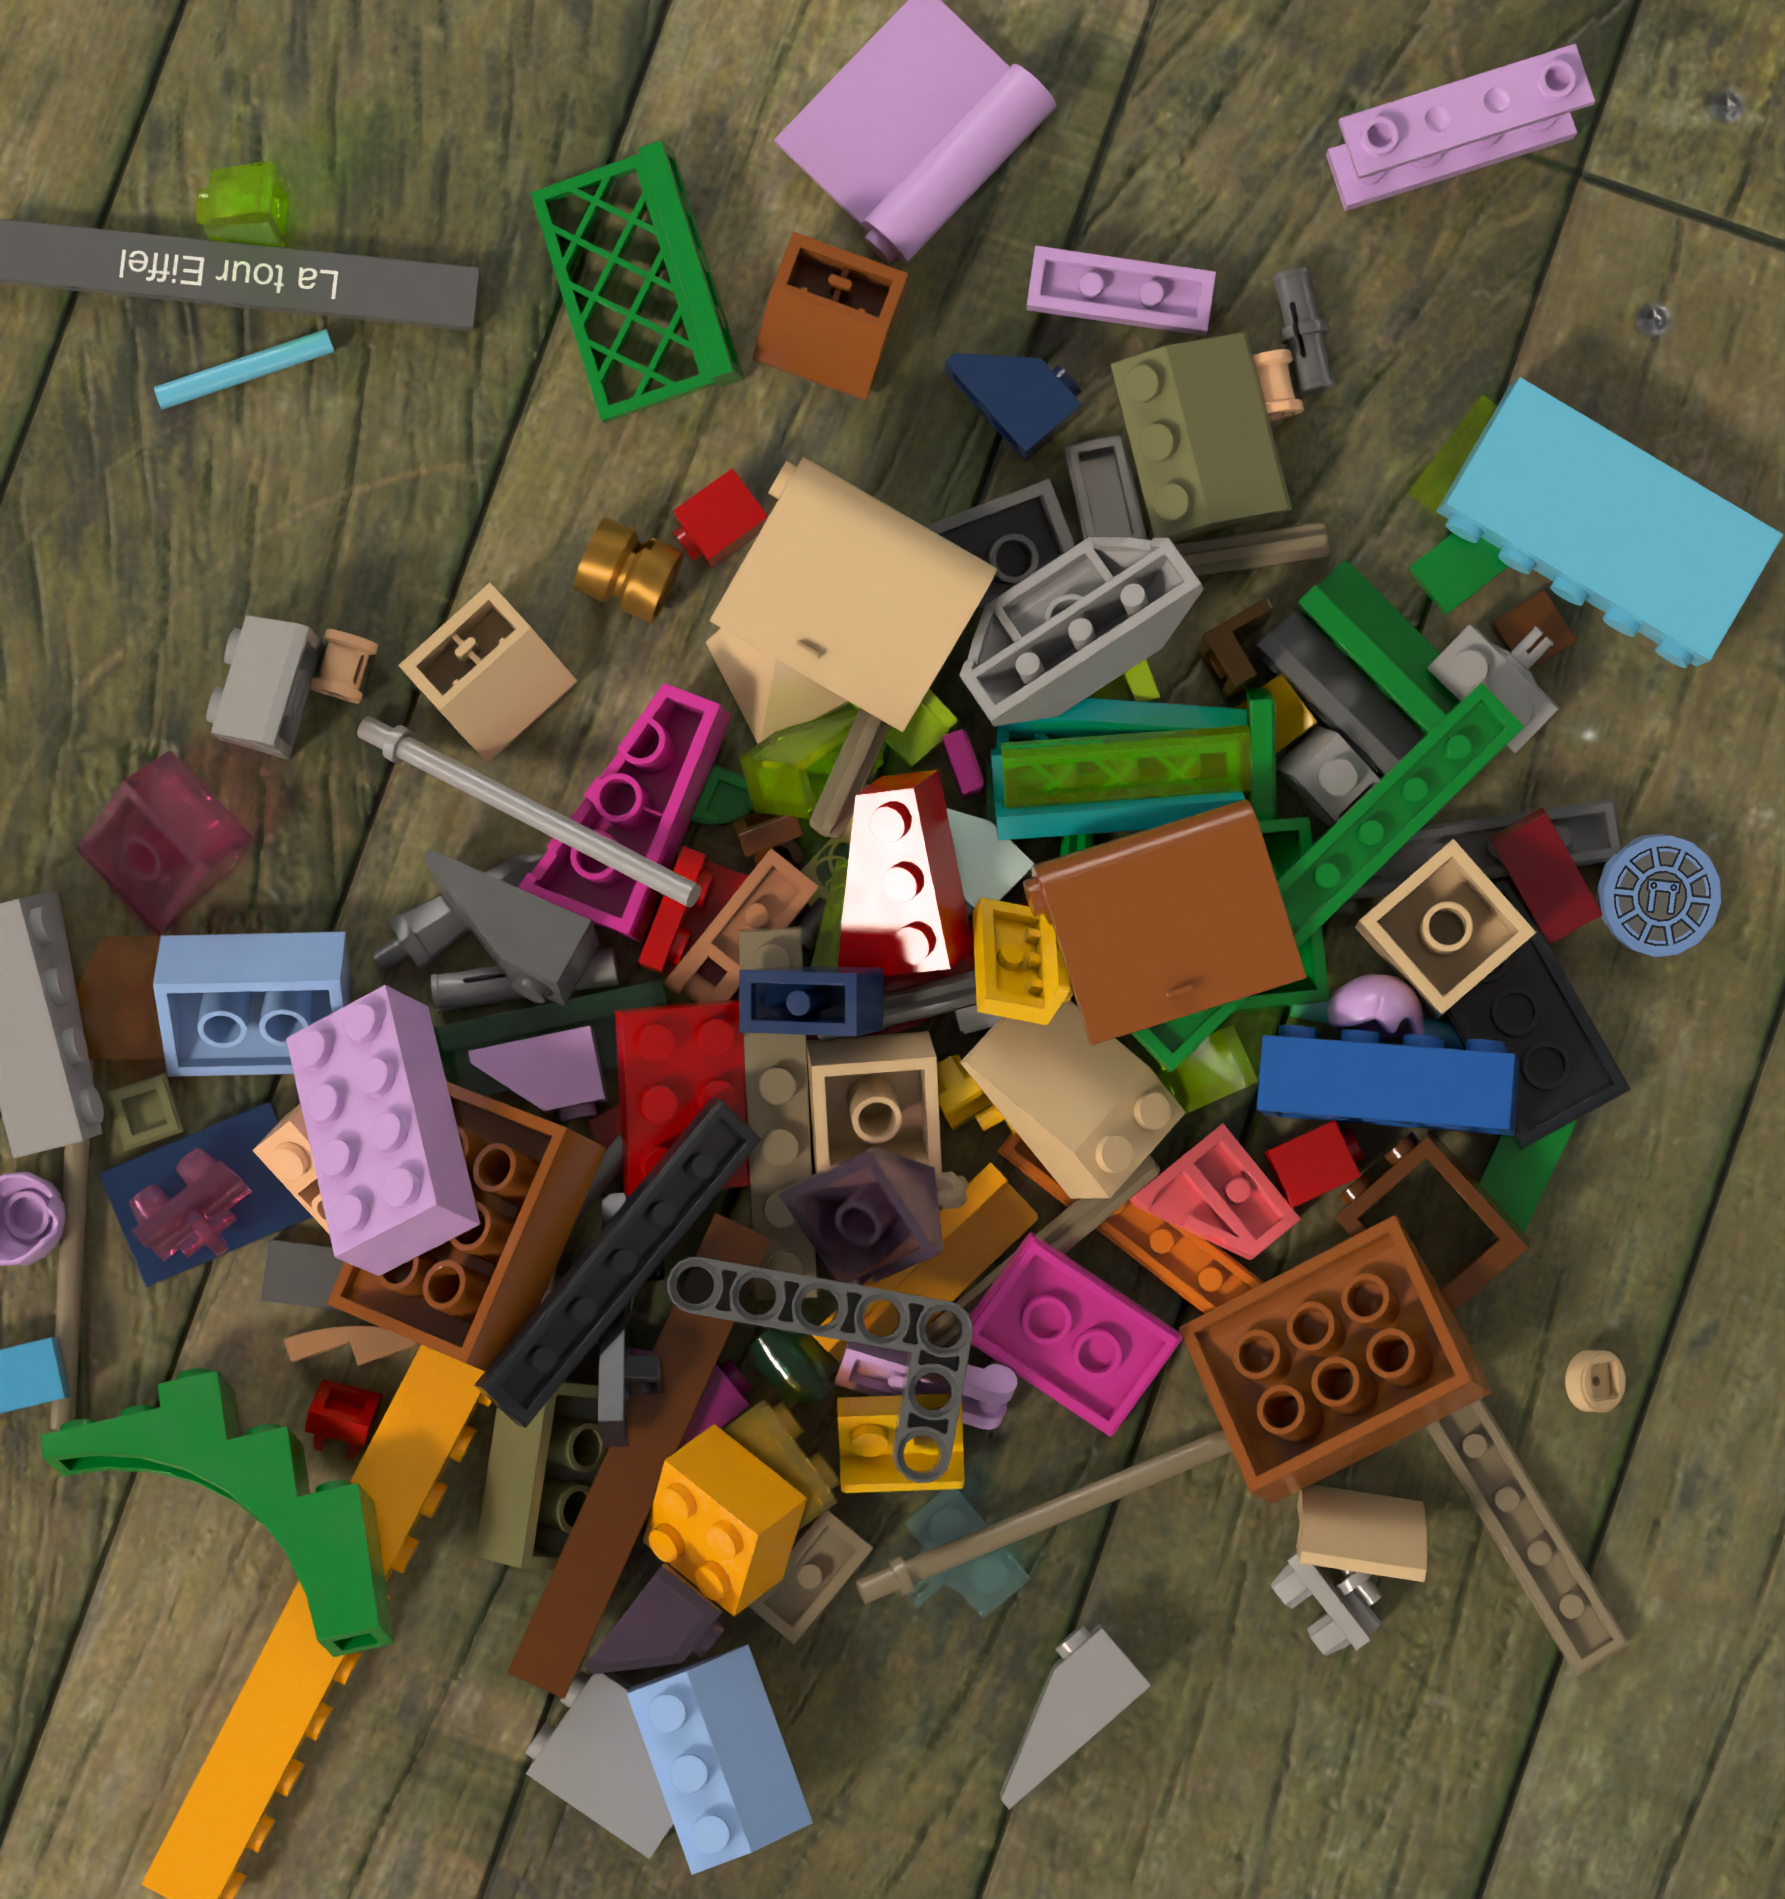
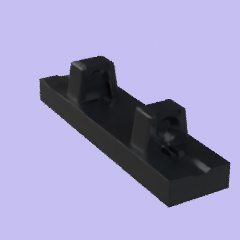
M624 1193L602 1194L601 1230L628 1199L627 1195ZM665 1259L647 1281L664 1280ZM631 1300L599 1338L598 1424L604 1447L629 1446L630 1396L663 1393V1364L660 1356L631 1355Z

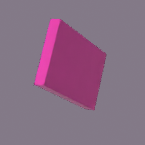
M1029 1232L969 1316L972 1321L973 1335L971 1344L1000 1364L1009 1367L1015 1374L1110 1437L1116 1432L1183 1339L1179 1331L1032 1232Z

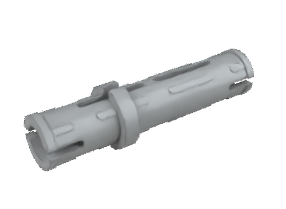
M614 947L596 950L574 991L620 985ZM498 965L431 975L432 995L437 1014L461 1008L526 999L512 988V983Z

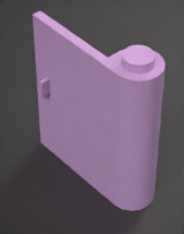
M908 0L774 139V143L868 232L863 239L877 256L888 264L894 258L903 263H908L1057 105L1053 96L1038 79L1022 66L1013 64L1010 67L941 0Z

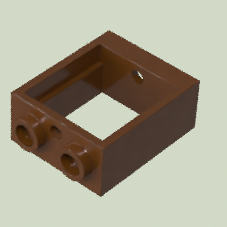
M1432 1130L1428 1131L1420 1139L1411 1131L1384 1155L1391 1163L1390 1166L1374 1180L1366 1172L1363 1173L1361 1177L1352 1182L1338 1196L1345 1205L1339 1209L1335 1218L1353 1237L1370 1228L1369 1224L1361 1217L1365 1211L1426 1158L1432 1163L1496 1235L1490 1243L1438 1287L1452 1313L1456 1312L1529 1248L1530 1239Z

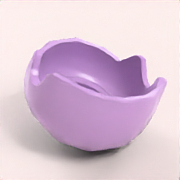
M1380 974L1363 975L1335 990L1329 1000L1327 1009L1330 1026L1337 1033H1341L1343 1027L1355 1025L1356 1030L1377 1032L1383 1038H1404L1405 1034L1424 1035L1423 1009L1420 996L1408 982L1399 977Z
M32 1172L4 1173L0 1176V1266L30 1265L47 1257L57 1246L65 1224V1205L61 1194L52 1182Z

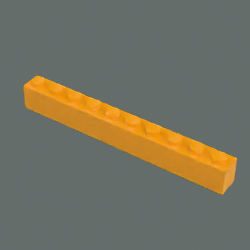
M424 1345L420 1346L350 1481L353 1484L359 1483L374 1501L386 1583L393 1570L403 1574L411 1562L420 1543L419 1540L411 1535L422 1514L432 1519L449 1487V1485L440 1481L451 1459L461 1463L477 1433L476 1429L469 1426L479 1404L489 1408L493 1403L474 1386L485 1371ZM298 1581L141 1883V1885L168 1899L237 1898L247 1877L238 1872L246 1853L250 1849L258 1854L262 1849L276 1821L267 1815L278 1793L288 1797L305 1764L296 1760L307 1737L317 1741L334 1708L325 1704L333 1685L337 1681L345 1686L363 1652L360 1651L333 1657L317 1641L307 1597L300 1581Z

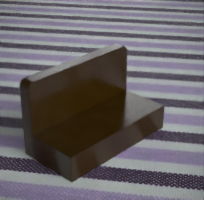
M1269 597L1205 632L1197 647V653L1226 703L1245 693L1246 688H1250L1257 675L1239 645L1238 640L1267 623L1274 610Z

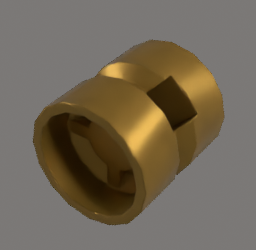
M605 516L597 526L578 567L573 588L604 603L616 597L620 601L622 611L653 624L673 588L683 561L684 551L656 538H651L647 542L641 543L638 541L635 529Z

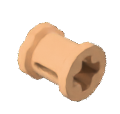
M1281 349L1253 355L1270 422L1302 413L1304 411L1303 402L1295 399L1288 364L1293 361L1291 351Z
M326 629L323 638L328 642L318 677L312 678L309 689L343 701L359 704L363 696L359 688L369 655H375L379 645L353 634Z

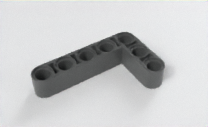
M703 1257L686 1258L672 1268L667 1279V1292L671 1301L680 1310L685 1312L909 1352L892 1444V1459L896 1468L907 1479L917 1483L934 1481L940 1478L947 1470L952 1455L973 1335L972 1321L968 1313L960 1305L940 1299ZM701 1267L711 1274L714 1281V1289L706 1301L692 1304L685 1301L679 1295L677 1280L679 1275L687 1268ZM763 1278L773 1285L775 1302L768 1312L754 1315L742 1308L739 1301V1291L741 1286L749 1279ZM814 1289L829 1291L837 1302L835 1317L824 1325L810 1324L801 1312V1303L804 1296ZM876 1300L891 1302L898 1312L899 1321L897 1327L886 1336L872 1335L864 1325V1312L869 1304ZM938 1311L951 1312L957 1317L960 1324L958 1339L947 1347L934 1346L926 1335L927 1321ZM928 1373L942 1375L949 1385L947 1401L936 1409L923 1408L915 1398L917 1381ZM917 1436L932 1438L938 1447L936 1463L925 1471L910 1469L904 1460L906 1444Z

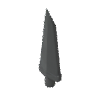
M545 854L518 855L485 872V874L518 887L527 873H532ZM440 895L403 915L400 913L389 920L388 923L397 936L372 952V955L384 973L409 957L413 959L421 971L432 964L433 959L469 931V928L443 895Z

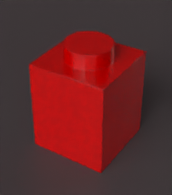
M731 468L673 510L675 521L680 527L674 530L672 535L692 562L702 556L708 566L713 569L757 537L767 521L768 515L734 469Z
M1335 1120L1263 1152L1280 1192L1291 1208L1361 1177L1356 1164L1364 1161L1360 1146L1351 1129L1348 1127L1340 1131Z

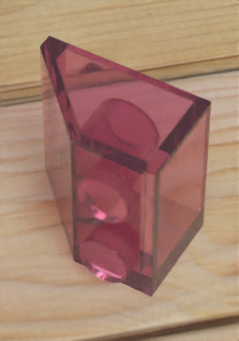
M169 750L123 780L75 850L159 937L167 932L230 872L254 837L201 783L194 773Z

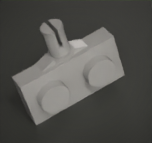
M1470 623L1427 669L1460 701L1476 685L1482 682L1524 726L1507 744L1516 753L1560 708L1537 686L1529 670L1554 645V642L1546 636L1531 652H1528V649L1544 633L1540 628L1534 626L1533 630L1510 652L1493 644Z

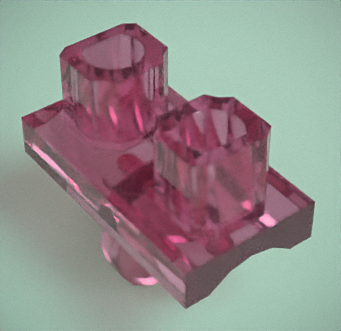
M199 1147L182 1158L176 1167V1170L188 1186L170 1200L165 1191L155 1184L143 1189L129 1202L139 1224L132 1231L142 1245L145 1247L149 1246L163 1261L179 1249L189 1258L204 1245H207L217 1256L222 1255L229 1249V1246L220 1233L237 1220L230 1209L252 1192L244 1180L221 1160L217 1162Z

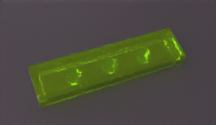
M1248 725L1001 743L1005 808L1252 791L1251 740Z

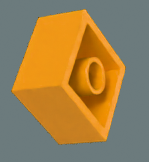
M713 1424L664 1461L643 1543L651 1548L660 1560L669 1563L695 1584L704 1596L716 1601L735 1617L783 1579L807 1497L717 1425Z

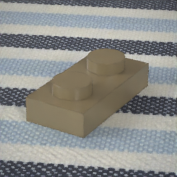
M825 1508L792 1548L783 1579L748 1607L792 1644H795L874 1547L828 1508Z

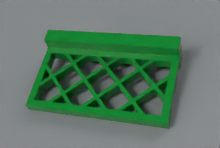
M661 140L638 148L640 153L530 192L601 421L604 423L717 384L725 387L745 380L674 151ZM637 172L642 194L631 215L604 202L616 179ZM599 186L594 196L584 192L587 189ZM571 195H575L590 203L575 235L556 226L549 203ZM647 208L653 226L642 221ZM600 209L627 221L612 254L585 241ZM637 227L657 236L660 251L649 272L622 259ZM560 236L571 241L566 253H564ZM581 247L608 260L593 292L575 284L570 272ZM618 265L645 278L630 311L603 298ZM665 265L671 283L659 278ZM655 284L673 292L678 303V308L667 330L640 316ZM577 293L589 298L584 310H582ZM599 304L626 317L611 349L592 341L588 330V325ZM636 323L663 336L648 368L620 355ZM682 323H684L689 341L677 335ZM673 341L693 351L699 371L698 375L674 382L658 374ZM595 350L607 356L601 368ZM617 361L644 374L632 398L611 404L605 383ZM654 380L666 385L649 391Z

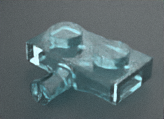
M958 1489L941 1490L903 1522L921 1544L924 1552L988 1526ZM1004 1546L913 1584L914 1591L905 1595L910 1597L928 1582V1586L910 1600L919 1609L924 1602L946 1585L962 1594L977 1614L984 1619L1031 1578Z

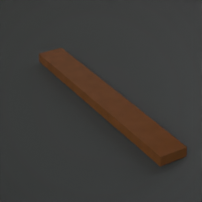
M715 1213L695 1257L760 1268L773 1239ZM691 1267L679 1295L685 1301L692 1304L706 1301L714 1289V1281L711 1274L704 1268ZM755 1278L747 1280L741 1286L739 1291L741 1306H743ZM675 1304L673 1305L651 1356H660L663 1364V1393L632 1396L630 1400L629 1446L609 1447L507 1672L508 1674L563 1699L566 1698L652 1508L664 1461L678 1450L736 1321L691 1314L680 1310Z

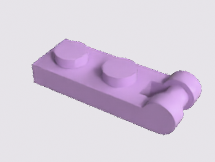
M847 1341L834 1384L871 1396L901 1395L909 1352ZM967 1364L962 1392L963 1423L987 1430L995 1429L1001 1425L1007 1411V1402L1011 1400L1017 1386L1015 1372L1003 1364H991L984 1369ZM928 1373L917 1381L915 1395L949 1394V1385L942 1375Z

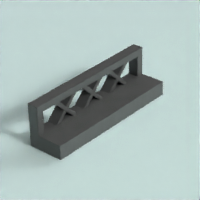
M1297 609L1272 633L1269 632L1256 645L1251 654L1274 678L1281 673L1313 717L1325 729L1339 733L1379 779L1424 737ZM1445 805L1430 820H1432L1445 807Z

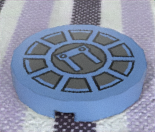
M1665 833L1641 835L1628 842L1629 845L1623 847L1618 854L1614 853L1605 864L1597 887L1598 907L1602 912L1601 917L1604 924L1609 927L1611 934L1626 948L1653 957L1678 955L1697 945L1713 927L1721 905L1720 878L1710 857L1693 842Z

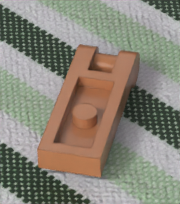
M770 849L663 984L676 995L680 991L684 992L696 1003L729 1000L739 988L740 958L738 930L788 927L819 886L773 849ZM708 957L727 972L717 986L697 972Z

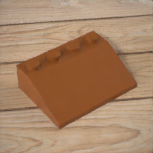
M447 1082L480 1225L380 1276L344 1262L326 1304L470 1366L486 1371L541 1304L607 1147L567 1127Z
M1396 1215L1179 1327L1250 1493L1272 1503H1276L1492 1393L1467 1337L1401 1220Z

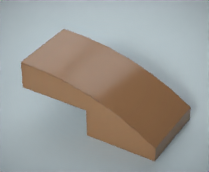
M360 1325L319 1329L283 1339L291 1362H299L351 1344L357 1365H365L421 1345L379 1326Z

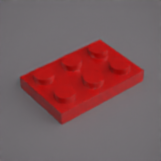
M732 999L615 1010L624 1194L628 1197L711 1097L721 1099L747 1124L743 1033L740 1032L739 1001ZM749 1156L722 1189L750 1186Z

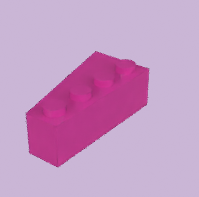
M663 683L617 747L618 752L600 777L596 776L584 793L585 799L570 819L671 870L732 715L721 704ZM552 838L546 847L548 850L532 873H527L517 888L590 919L594 925L642 943L661 893Z

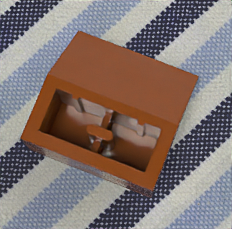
M793 231L771 289L752 359L867 402L908 292L909 273Z

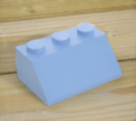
M346 932L161 936L153 988L168 1077L294 1074L286 1038L352 1003L351 972Z
M749 1644L654 1678L629 1689L627 1696L692 1875L750 1854L813 1823Z

